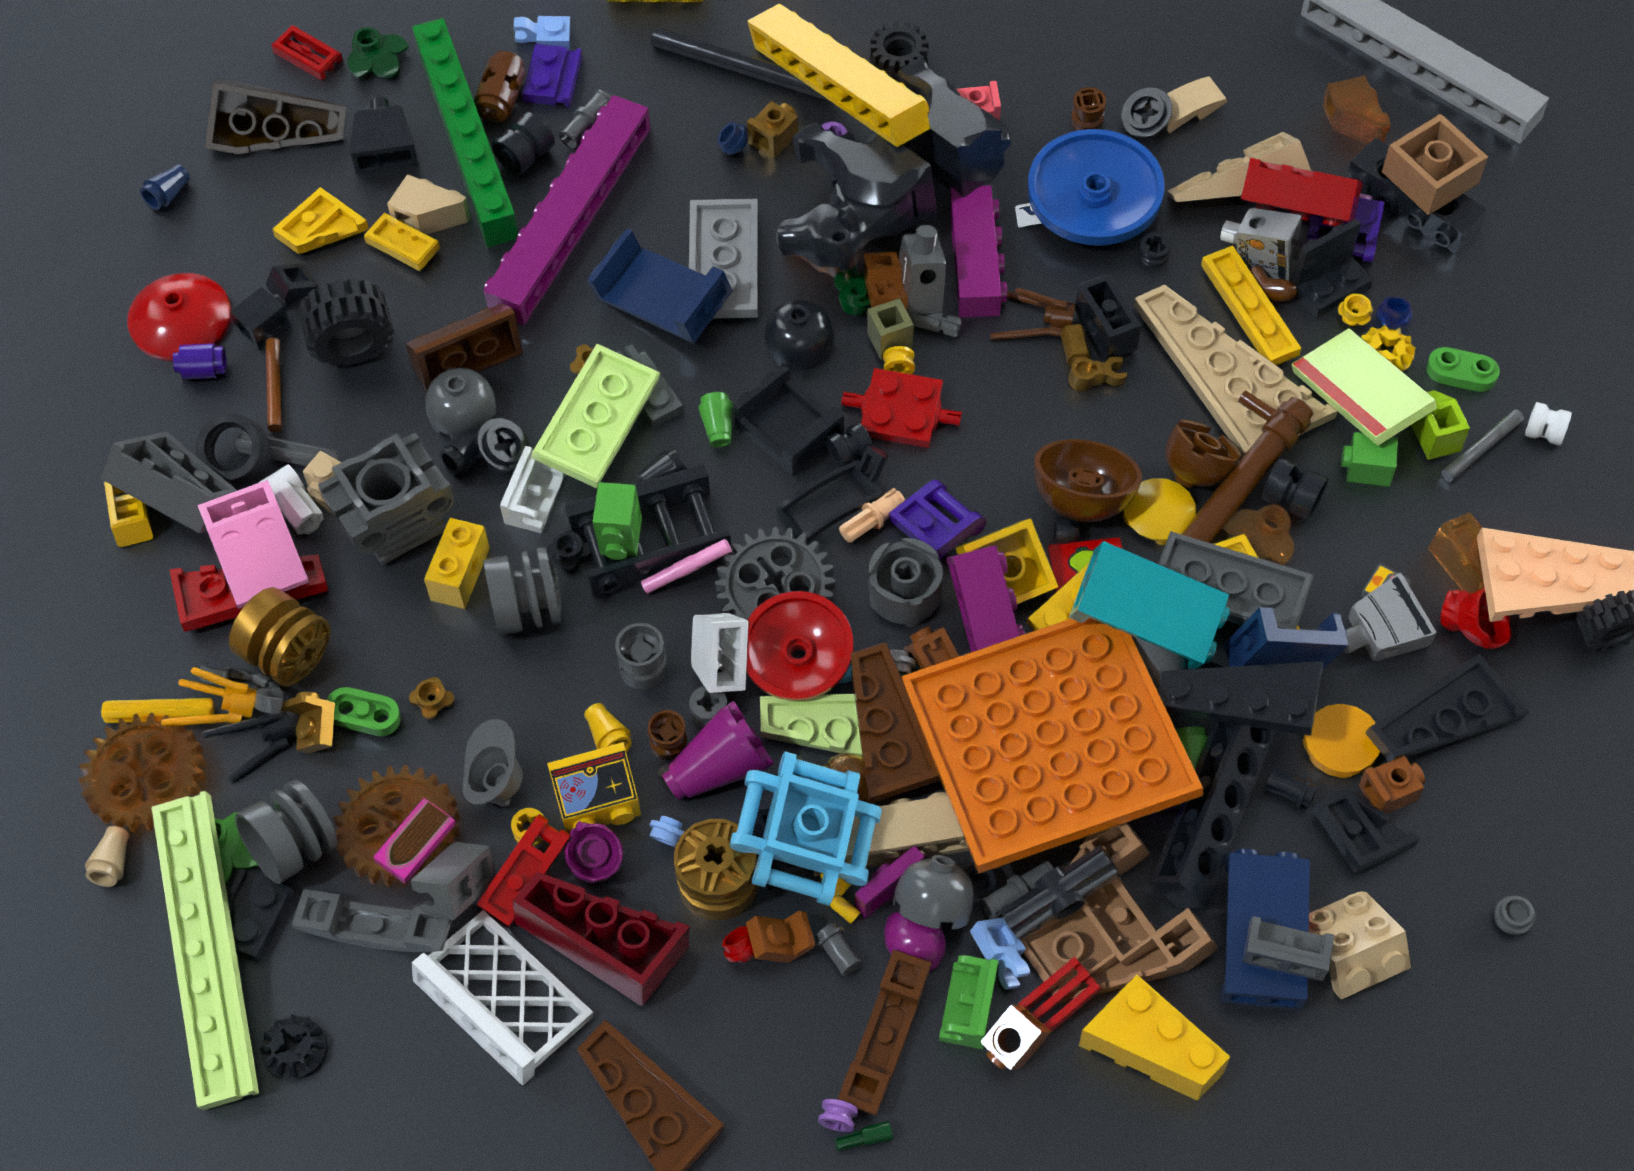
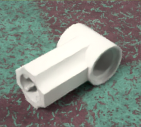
M289 464L260 481H269L282 515L298 535H309L319 528L320 523L324 520L323 513L305 492L302 481Z

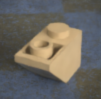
M410 175L405 177L387 203L390 216L426 235L468 223L471 218L467 198L456 190L444 189L434 185L427 179H418Z

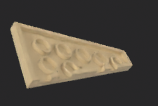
M1165 284L1134 299V307L1229 440L1237 447L1242 457L1261 435V428L1266 423V420L1238 403L1239 397L1245 390L1274 409H1277L1282 402L1288 401L1291 397L1304 401L1313 411V416L1310 419L1311 425L1304 433L1336 418L1338 411L1330 404L1324 406L1311 396L1312 391L1303 385L1298 387L1283 376L1282 369L1242 340L1237 342L1224 333L1225 328L1217 322L1210 323L1196 312L1197 308Z

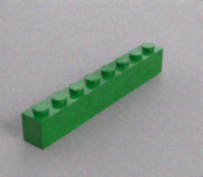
M444 18L412 26L420 60L485 244L488 248L516 240L518 229L515 214Z

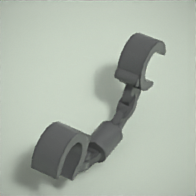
M209 660L201 662L200 669L229 680L230 678L251 680L252 684L258 688L254 704L255 708L265 713L275 714L281 712L284 692L281 691L280 686L271 677L261 672L255 674L244 669H233L229 663H225L224 668H213L208 666ZM199 677L200 680H202V681H204V682H206V683L215 684V683H213V682H210V681H208V680H205V679Z

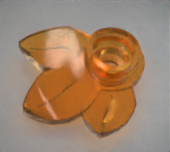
M1264 506L1258 512L1242 509L1237 511L1223 528L1225 532L1235 537L1245 534L1260 559L1266 560L1270 557L1276 563L1285 565L1294 552V542L1288 533L1291 526L1290 517L1281 506ZM1266 521L1275 522L1277 528L1268 526Z

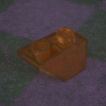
M1361 76L1327 84L1322 107L1333 130L1367 145L1374 138L1384 143L1386 135L1390 131V120L1388 115L1382 112L1378 104L1377 92L1374 88L1370 87L1366 77Z

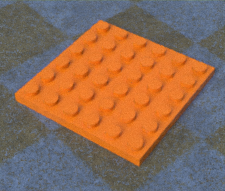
M1092 618L1087 619L1083 623L1068 619L901 676L978 874L1203 796L1201 782L1131 635Z

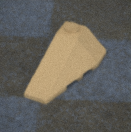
M1281 132L1243 150L1244 158L1226 159L1220 162L1216 168V173L1211 174L1209 171L1200 173L1167 192L1169 197L1175 202L1241 196L1250 158L1278 165H1289L1309 171L1311 169L1300 140L1285 132Z

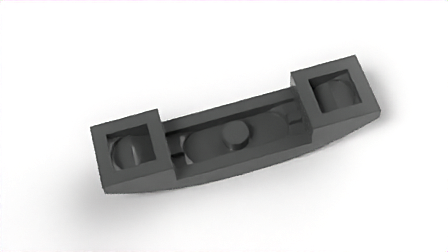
M303 889L292 926L295 929L313 935L369 948L402 952L443 951L452 920L448 919L446 915L427 913L420 906L414 905L412 911L345 901L340 894Z

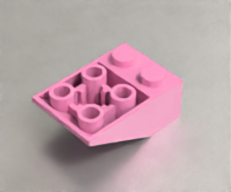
M268 480L198 505L238 609L244 607L253 596L263 589L275 587L285 592L309 583Z

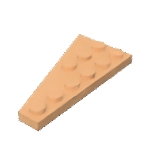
M1481 528L1477 535L1490 622L1501 621L1504 616L1518 614L1520 618L1533 617L1535 612L1550 611L1554 614L1584 611L1583 608L1586 605H1594V600L1598 598L1603 600L1606 598L1605 595L1612 593V596H1615L1618 591H1624L1626 594L1629 590H1634V551Z

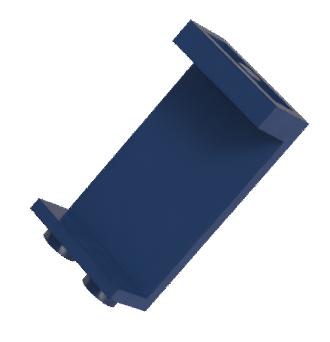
M626 229L621 237L613 243L611 250L601 263L594 268L591 276L588 278V282L598 300L692 343L696 342L733 292L723 270L712 266L705 276L640 247L633 231L630 229Z
M1238 849L1235 853L1230 852L1225 863V872H1228L1225 979L1221 985L1220 1002L1302 1009L1307 1001L1308 978L1243 963L1242 958L1249 922L1253 916L1261 917L1263 922L1309 932L1310 859L1299 858L1298 854L1292 852H1279L1275 856L1259 855V851L1254 849Z

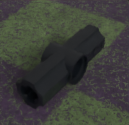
M1099 845L1066 868L1061 866L1045 873L1036 881L1034 889L1002 909L1001 913L1008 927L1017 939L1022 941L1052 920H1061L1074 914L1085 905L1087 897L1121 875L1104 848Z

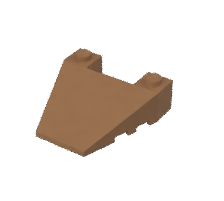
M1126 822L1088 835L1079 847L1081 850L1070 864L1101 845L1112 859L1120 875H1123L1151 853L1130 824ZM1120 876L1087 897L1085 905L1074 914L1061 920H1052L1040 930L1021 941L1026 948L1023 953L1043 982L1075 956L1102 988L1096 995L1122 989L1136 975L1145 982L1188 972L1220 949L1197 916L1188 908L1157 930L1120 879ZM1077 971L1073 972L1051 991L1052 995L1079 973ZM1083 982L1059 1004L1072 1001L1089 985Z

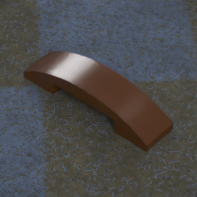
M893 949L880 984V992L854 1062L850 1064L837 1100L848 1102L856 1106L858 1110L874 1116L877 1115L909 1035L929 975L931 962Z

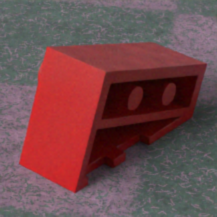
M1250 158L1241 199L1256 204L1257 209L1276 211L1279 208L1289 210L1290 214L1301 215L1302 220L1309 221L1310 215L1324 217L1322 224L1335 227L1355 219L1363 182L1347 177Z

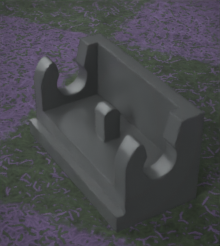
M453 842L410 880L412 890L419 893H429L434 899V902L424 901L420 908L427 913L446 915L448 919L455 920L486 891L496 876L490 846Z
M1253 916L1249 922L1242 962L1323 981L1329 971L1334 935L1329 933L1318 935L1263 922L1261 917Z

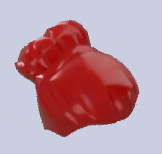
M1485 587L1472 593L1459 589L1447 592L1440 614V623L1444 628L1454 632L1461 631L1474 645L1486 649L1500 648L1506 645L1511 638V615L1504 616L1501 621L1490 622Z

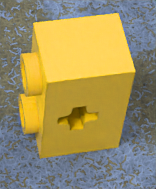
M449 518L424 578L431 601L462 609L466 608L483 567V559H486L490 549L484 526Z

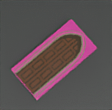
M423 798L373 857L374 861L406 884L456 825L455 820Z

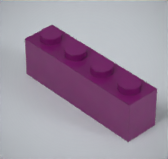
M991 185L977 187L964 198L951 187L950 218L958 316H1000L1001 303L1007 302V283L1000 282V274L1005 272L1004 254H998L997 247H1002L1001 226H995V220L999 219V199H992Z

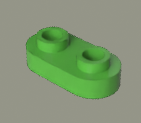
M1449 347L1435 349L1430 354L1426 365L1427 374L1435 382L1477 392H1485L1492 389L1500 373L1497 362L1491 357Z
M342 687L333 691L327 698V701L335 703L333 724L338 727L375 736H386L393 733L400 725V710L397 703L390 697L350 687ZM347 707L353 708L348 714L341 713ZM388 716L386 721L376 722L379 717Z

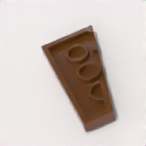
M881 643L850 653V666L868 803L871 804L940 781V776L887 643Z
M606 1020L577 1048L579 1056L655 1171H687L724 1131V1124Z

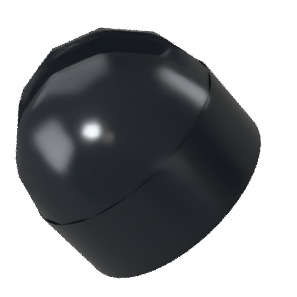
M1056 516L1054 521V544L1076 542L1080 537L1078 522Z

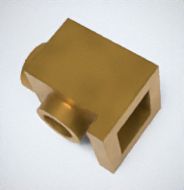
M771 101L754 119L750 118L747 121L748 143L775 158L793 140L794 134L798 133V116L794 108L787 103H782L779 106Z

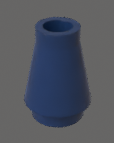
M176 164L171 169L145 180L143 187L140 188V195L144 202L152 209L167 208L184 184L190 180V175L183 166Z

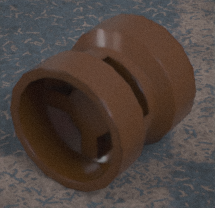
M1085 87L1075 93L1071 124L1076 131L1101 129L1104 125L1106 96L1101 90L1094 87Z
M662 710L650 718L648 722V736L653 754L662 760H674L688 745L683 717L675 711Z

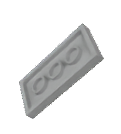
M758 199L690 200L689 268L705 276L712 266L725 272L733 289V292L713 318H758Z

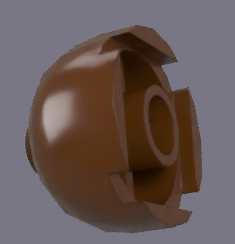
M1180 420L1173 428L1166 443L1165 458L1170 469L1176 474L1175 479L1180 484L1189 488H1193L1194 485L1199 487L1214 486L1222 482L1235 468L1240 452L1228 438L1221 434L1217 440L1208 434L1211 430L1210 427L1192 420Z

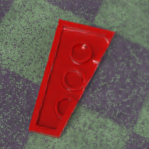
M319 555L299 556L309 583L285 591V593L297 600L328 591ZM216 565L200 566V571L184 572L182 568L169 569L179 620L184 632L235 618L242 610V608L238 609L223 569H217Z

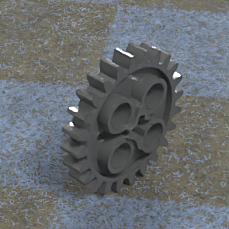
M777 526L773 527L771 536H766L760 528L758 529V539L756 540L745 534L746 545L742 547L734 542L732 547L735 556L730 554L724 555L723 560L726 566L717 568L718 576L722 579L715 581L716 591L721 592L717 595L718 604L725 605L722 609L723 613L732 614L746 620L759 605L769 598L779 595L774 584L769 585L768 574L758 562L760 559L765 561L774 582L778 586L782 585L783 593L792 592L798 586H805L810 589L809 592L834 602V594L829 591L835 589V579L830 578L834 571L833 565H825L828 561L827 552L817 554L819 550L817 541L807 546L805 533L794 539L792 528H788L784 536H779ZM780 557H787L791 560L790 563L784 566H778L773 563ZM749 574L759 577L756 582L751 584L741 581L742 578Z

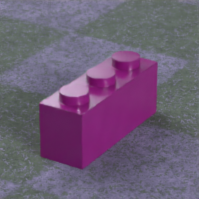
M996 545L947 557L970 651L974 652L1024 635V629L1021 624H1016L1013 610L1017 609L1014 591L1012 588H1007L1004 574L1008 573L1004 553L1002 551L998 552Z

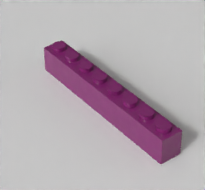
M613 95L607 105L600 108L595 123L590 130L587 129L584 132L580 146L575 153H571L567 158L559 178L553 179L549 193L543 202H539L536 205L532 219L527 226H523L520 229L516 243L510 252L507 251L503 255L499 269L493 277L491 276L487 279L483 289L487 308L503 303L512 308L517 323L526 324L651 130L648 107Z

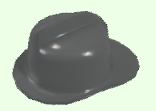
M490 719L481 723L473 731L467 742L462 793L466 801L473 805L495 803L501 807L509 806L511 797L516 794L521 786L523 770L515 758V737L512 728L501 719Z

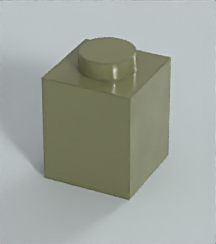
M900 298L867 309V334L880 360H883V353L890 347L906 346L913 349L914 325Z

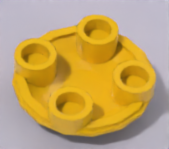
M1151 478L1141 482L1136 496L1124 509L1123 520L1139 535L1154 540L1159 545H1165L1170 531L1181 534L1195 517L1196 504L1190 492L1181 484L1169 479Z

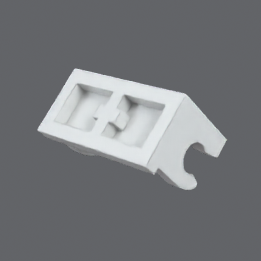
M525 446L501 501L500 508L504 524L542 533L566 474L532 459L533 449Z

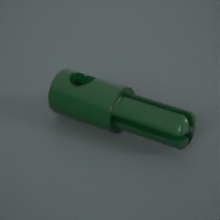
M889 1121L863 1127L860 1131L837 1136L834 1142L836 1149L842 1151L861 1145L869 1146L892 1140L893 1134Z

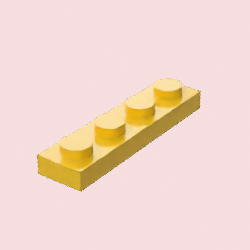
M1232 245L1202 257V268L1258 353L1275 365L1300 356V345L1234 246Z

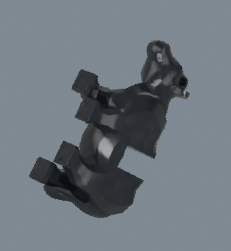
M922 57L916 59L900 69L898 73L899 83H903L906 88L917 95H921L926 100L929 106V130L899 147L894 146L876 132L864 143L856 141L850 132L838 137L833 131H824L823 127L817 122L794 134L793 142L796 160L801 164L809 161L818 162L832 177L833 189L830 205L821 204L800 218L787 219L779 224L776 242L780 252L786 256H803L819 267L835 266L841 270L850 269L858 276L864 272L865 260L863 249L869 241L882 236H895L904 232L918 221L925 219L934 220L938 217L933 178L949 190L953 187L963 198L972 193L977 187L991 183L1004 166V151L1011 143L1010 131L988 111L961 97L960 93L947 79L939 77L932 69H928V65Z

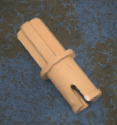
M892 488L876 501L865 503L862 506V512L840 526L839 531L847 542H852L873 527L880 529L884 525L883 522L890 518L889 512L905 501L904 496L900 491Z

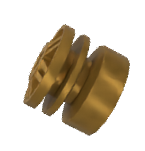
M270 587L263 589L253 596L242 608L230 631L229 647L232 653L250 665L259 666L263 674L272 677L278 684L288 687L297 684L305 678L318 664L330 640L331 627L327 620L316 615L306 607H300L297 600L282 590Z
M707 819L693 824L681 835L674 850V868L682 901L695 915L707 920L725 921L739 916L752 905L759 886L752 884L754 870L758 862L757 854L742 853L729 847L732 834L737 832L738 824L727 819ZM714 859H715L717 863H721V864L717 865L714 861H711V860H714Z

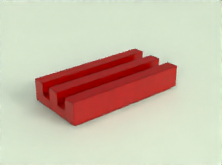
M293 25L271 45L273 53L321 81L326 77V71L331 73L335 69L334 63L340 64L343 61L339 51ZM292 37L304 45H299L296 42L290 40V38ZM311 49L315 50L316 52L322 54L327 58L323 59L322 57L311 52Z
M1074 956L1017 1005H1022L1029 1010L1073 972L1077 971L1078 975L1031 1013L1039 1020L1083 982H1086L1089 986L1043 1024L1052 1032L1099 993L1102 988Z

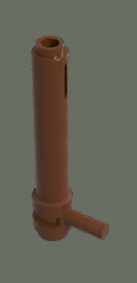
M1246 390L1241 394L1238 403L1266 420V423L1261 428L1262 433L1183 530L1181 535L1212 543L1283 452L1291 450L1298 441V434L1304 433L1311 425L1310 419L1313 416V411L1304 401L1291 397L1288 401L1282 402L1277 409H1274Z

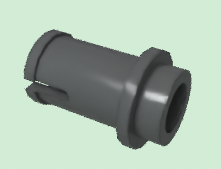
M831 923L816 934L815 937L819 941L817 946L820 950L825 949L840 970L841 975L846 976L856 970L863 960L856 954L844 937L845 930L843 927H837L835 923Z

